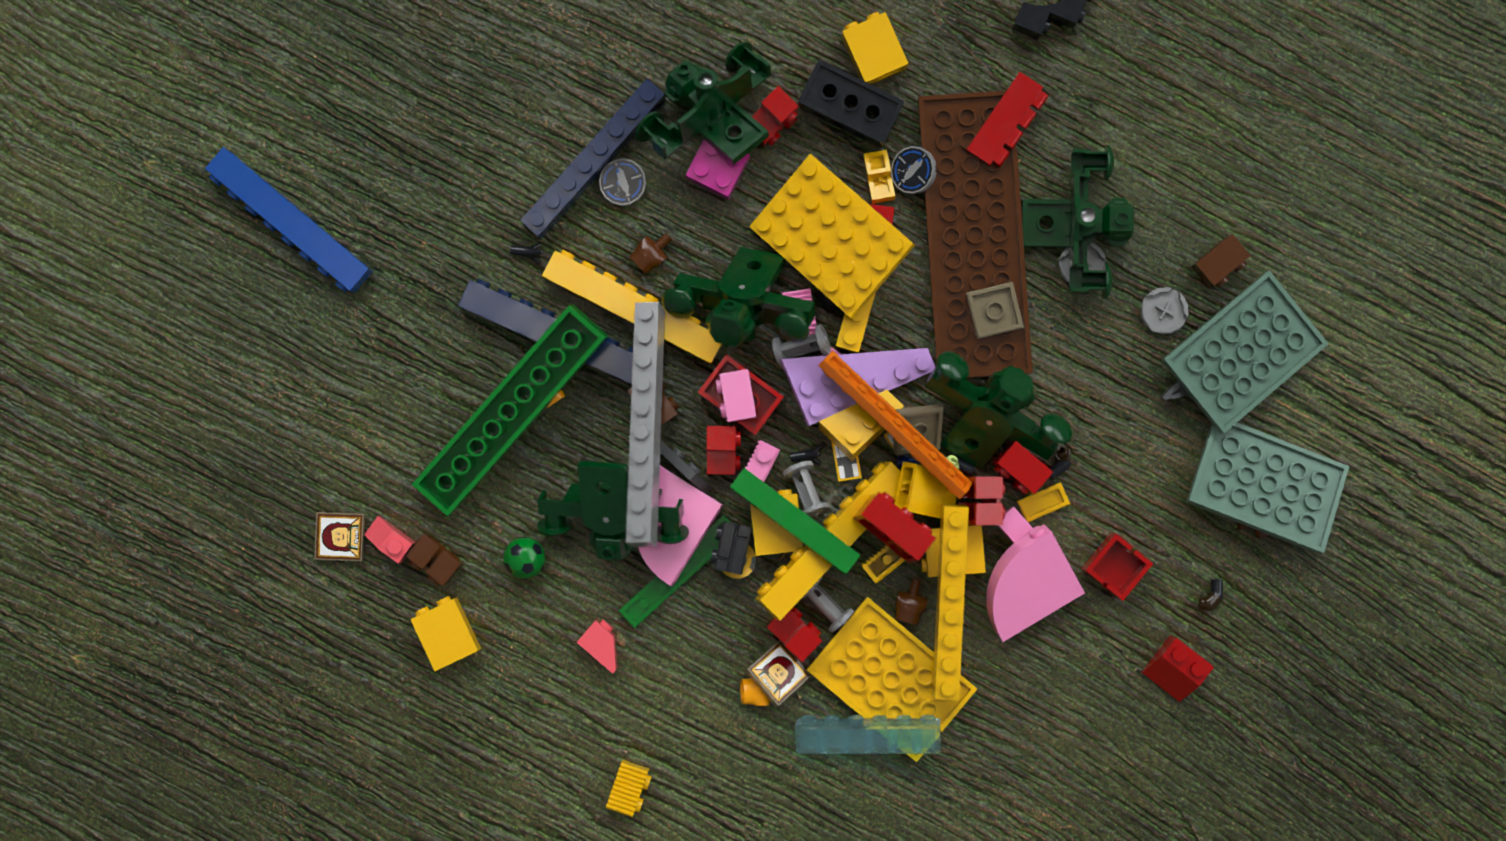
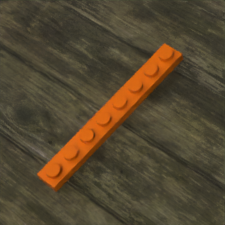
M832 350L818 365L824 374L832 378L844 393L849 394L862 410L867 411L879 426L885 428L893 436L894 440L904 446L915 460L922 463L933 477L946 486L950 493L961 499L973 483Z

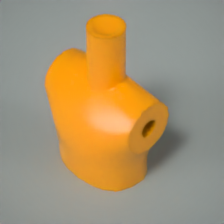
M751 678L741 679L740 697L742 704L770 706V700Z

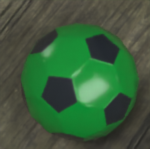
M523 536L514 539L507 545L503 554V562L506 570L512 576L519 579H529L539 574L544 568L546 555L543 546L537 540Z

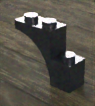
M1063 0L1051 5H1033L1023 2L1012 30L1038 40L1041 34L1046 35L1051 21L1047 19L1073 29L1077 23L1081 24L1086 10L1083 9L1086 1L1090 2L1091 0Z

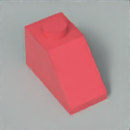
M379 515L364 534L381 552L397 563L404 562L407 558V553L416 544L413 539Z
M596 619L576 643L613 674L618 668L615 634L612 632L614 628L604 619L601 622Z

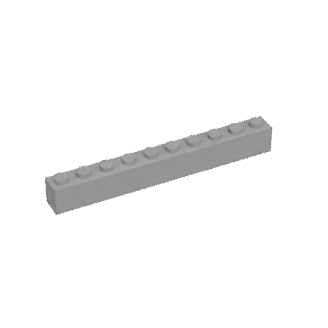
M659 302L635 303L626 543L632 547H657L665 309Z

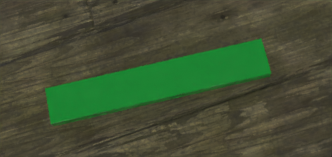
M744 468L731 484V490L845 576L860 557L859 553Z
M725 515L709 528L673 586L668 585L656 576L619 610L633 628L639 625L711 559L713 549L718 550L720 540H715L718 525L723 526V522L731 523Z

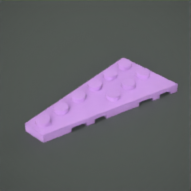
M928 348L838 355L877 393L899 387L932 372L935 368ZM827 356L780 359L807 426L857 404L849 394L844 393L840 386L832 378L826 376L818 366Z

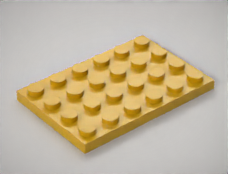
M812 154L808 155L749 226L852 319L915 246L912 241Z
M869 597L864 599L806 669L915 762L922 757L977 690L973 684L960 675L959 701L935 700L932 695L934 652Z

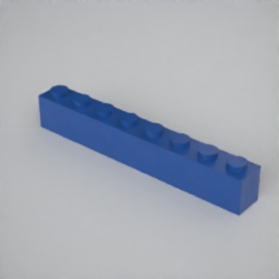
M225 147L206 166L205 169L211 173L209 178L218 186L223 183L229 189L227 193L236 201L242 199L247 204L244 207L254 216L261 215L265 219L262 222L273 232L276 229L283 234L281 239L291 247L295 244L300 248L299 254L310 262L313 259L319 264L317 269L326 277H329L331 274L337 280L335 284L344 292L350 290L355 293L373 272Z

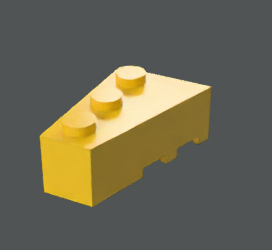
M888 390L878 393L895 410L904 408V405ZM858 403L819 421V430L851 461L859 456L886 430L879 426L867 411L862 410Z

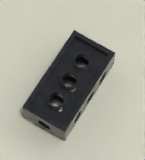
M819 59L797 105L799 106L798 108L882 149L905 101ZM825 90H832L835 96L827 98L823 92ZM852 100L857 106L850 109L845 106L844 102ZM869 110L875 111L878 117L870 119L866 116V112Z

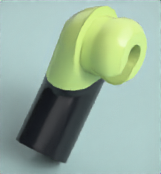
M954 455L946 457L963 474L969 477L972 475L975 469L974 465Z

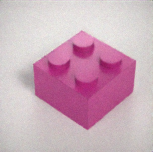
M704 139L686 173V180L729 201L750 159V154L745 155L733 165Z

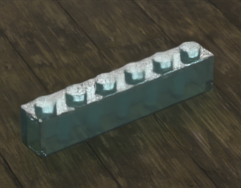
M806 715L802 716L801 719H797L795 724L796 754H941V718H935L933 715H924L921 718H911L909 715H900L897 718H887L884 715H876L873 718H863L860 715L839 718L836 715H829L825 718L815 719V716Z

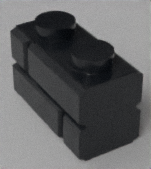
M723 522V526L718 525L715 540H720L718 550L713 549L710 562L715 564L714 569L743 574L752 527Z

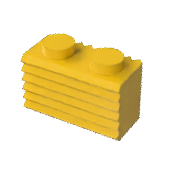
M883 545V548L876 551V554H872V557L865 560V563H861V567L877 584L905 560L887 545Z
M622 760L605 808L633 817L634 812L639 813L644 800L640 798L642 789H648L652 777L647 775L649 768Z

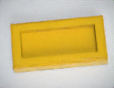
M1061 482L1016 501L1027 522L1070 504Z

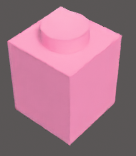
M1010 506L1005 511L1003 525H996L1013 544L1027 535L1032 529V526L1013 506Z

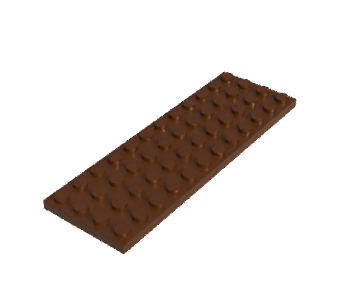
M1006 91L918 96L921 148L926 149L932 154L936 161L935 172H937L931 187L924 191L936 366L939 354L946 351L955 352L968 363L970 370L968 378L988 377L994 372H999L1010 365L1022 369L1025 374L1033 373L1017 144L1013 149L1005 145L1003 146L1010 154L1001 167L993 162L989 166L966 151ZM1013 282L1024 328L976 339L966 293Z

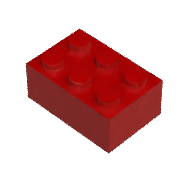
M726 354L700 388L698 394L720 409V404L724 403L723 394H718L716 380H720L719 374L745 370L746 368ZM749 371L756 418L736 422L753 435H756L784 396Z
M877 492L871 495L853 518L907 563L919 561L936 539L932 535V529L924 523L918 524L913 520L914 515L904 507L902 509L894 504V498L886 492Z

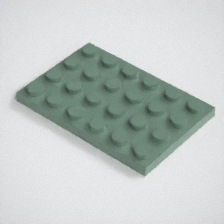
M1268 270L1161 361L1220 434H1224L1325 348L1328 342L1270 270Z
M1238 422L1224 434H1220L1211 423L1186 502L1321 555L1325 552L1350 466Z

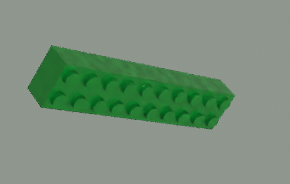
M574 304L568 305L412 485L447 517L454 513L609 336Z

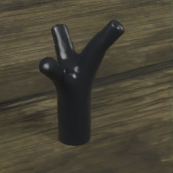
M541 243L530 247L512 245L510 249L511 255L528 257L535 261L537 265H540L542 262L536 255H543L545 252L544 250H538L542 246Z
M822 442L809 450L790 452L791 462L808 460L819 465L821 462L815 457L821 455L820 450L823 449L826 443Z

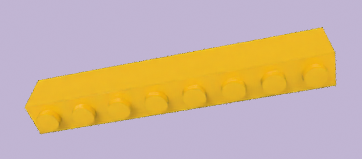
M562 250L561 253L554 251L542 274L545 279L634 324L635 303L659 301V299L646 293L645 297L636 293L638 288L625 282L623 286L615 282L617 277L607 272H604L602 275L594 271L596 267L586 261H583L582 264L574 260L575 256L565 250ZM665 310L664 340L712 365L722 344L714 341L709 328L706 329L700 326L701 321L692 316L678 318Z
M892 462L878 463L871 472L873 474L868 480H862L855 489L857 491L853 496H847L839 504L841 508L835 514L831 513L823 521V527L849 547L866 530L853 517L867 499L877 492H886L895 499L901 471ZM806 545L802 549L798 548L790 556L792 560L786 566L782 565L774 573L775 578L770 583L766 582L757 591L759 595L755 600L774 619L781 620L832 566Z
M941 504L932 695L935 700L959 701L969 507L959 504Z

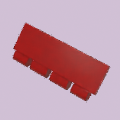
M1019 72L966 151L989 166L993 162L1001 167L1010 154L1003 146L1005 145L1013 149L1023 135V132L1016 127L1019 126L1026 130L1037 115L1030 107L1032 106L1036 110H1040L1049 97L1042 91L1043 86Z

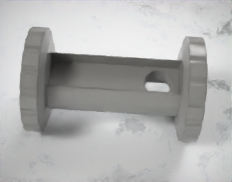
M822 324L815 326V334L809 335L806 340L799 343H783L779 337L772 339L774 356L780 368H783L780 359L794 358L821 350L824 356L831 352L829 338Z
M803 461L785 469L783 475L785 478H793L805 508L803 512L809 517L814 518L830 510V505L828 502L821 503L808 472L814 468L813 462Z
M821 577L802 598L807 596L832 622L828 630L833 633L846 623V620L853 614L854 610L849 608L844 611L819 585Z

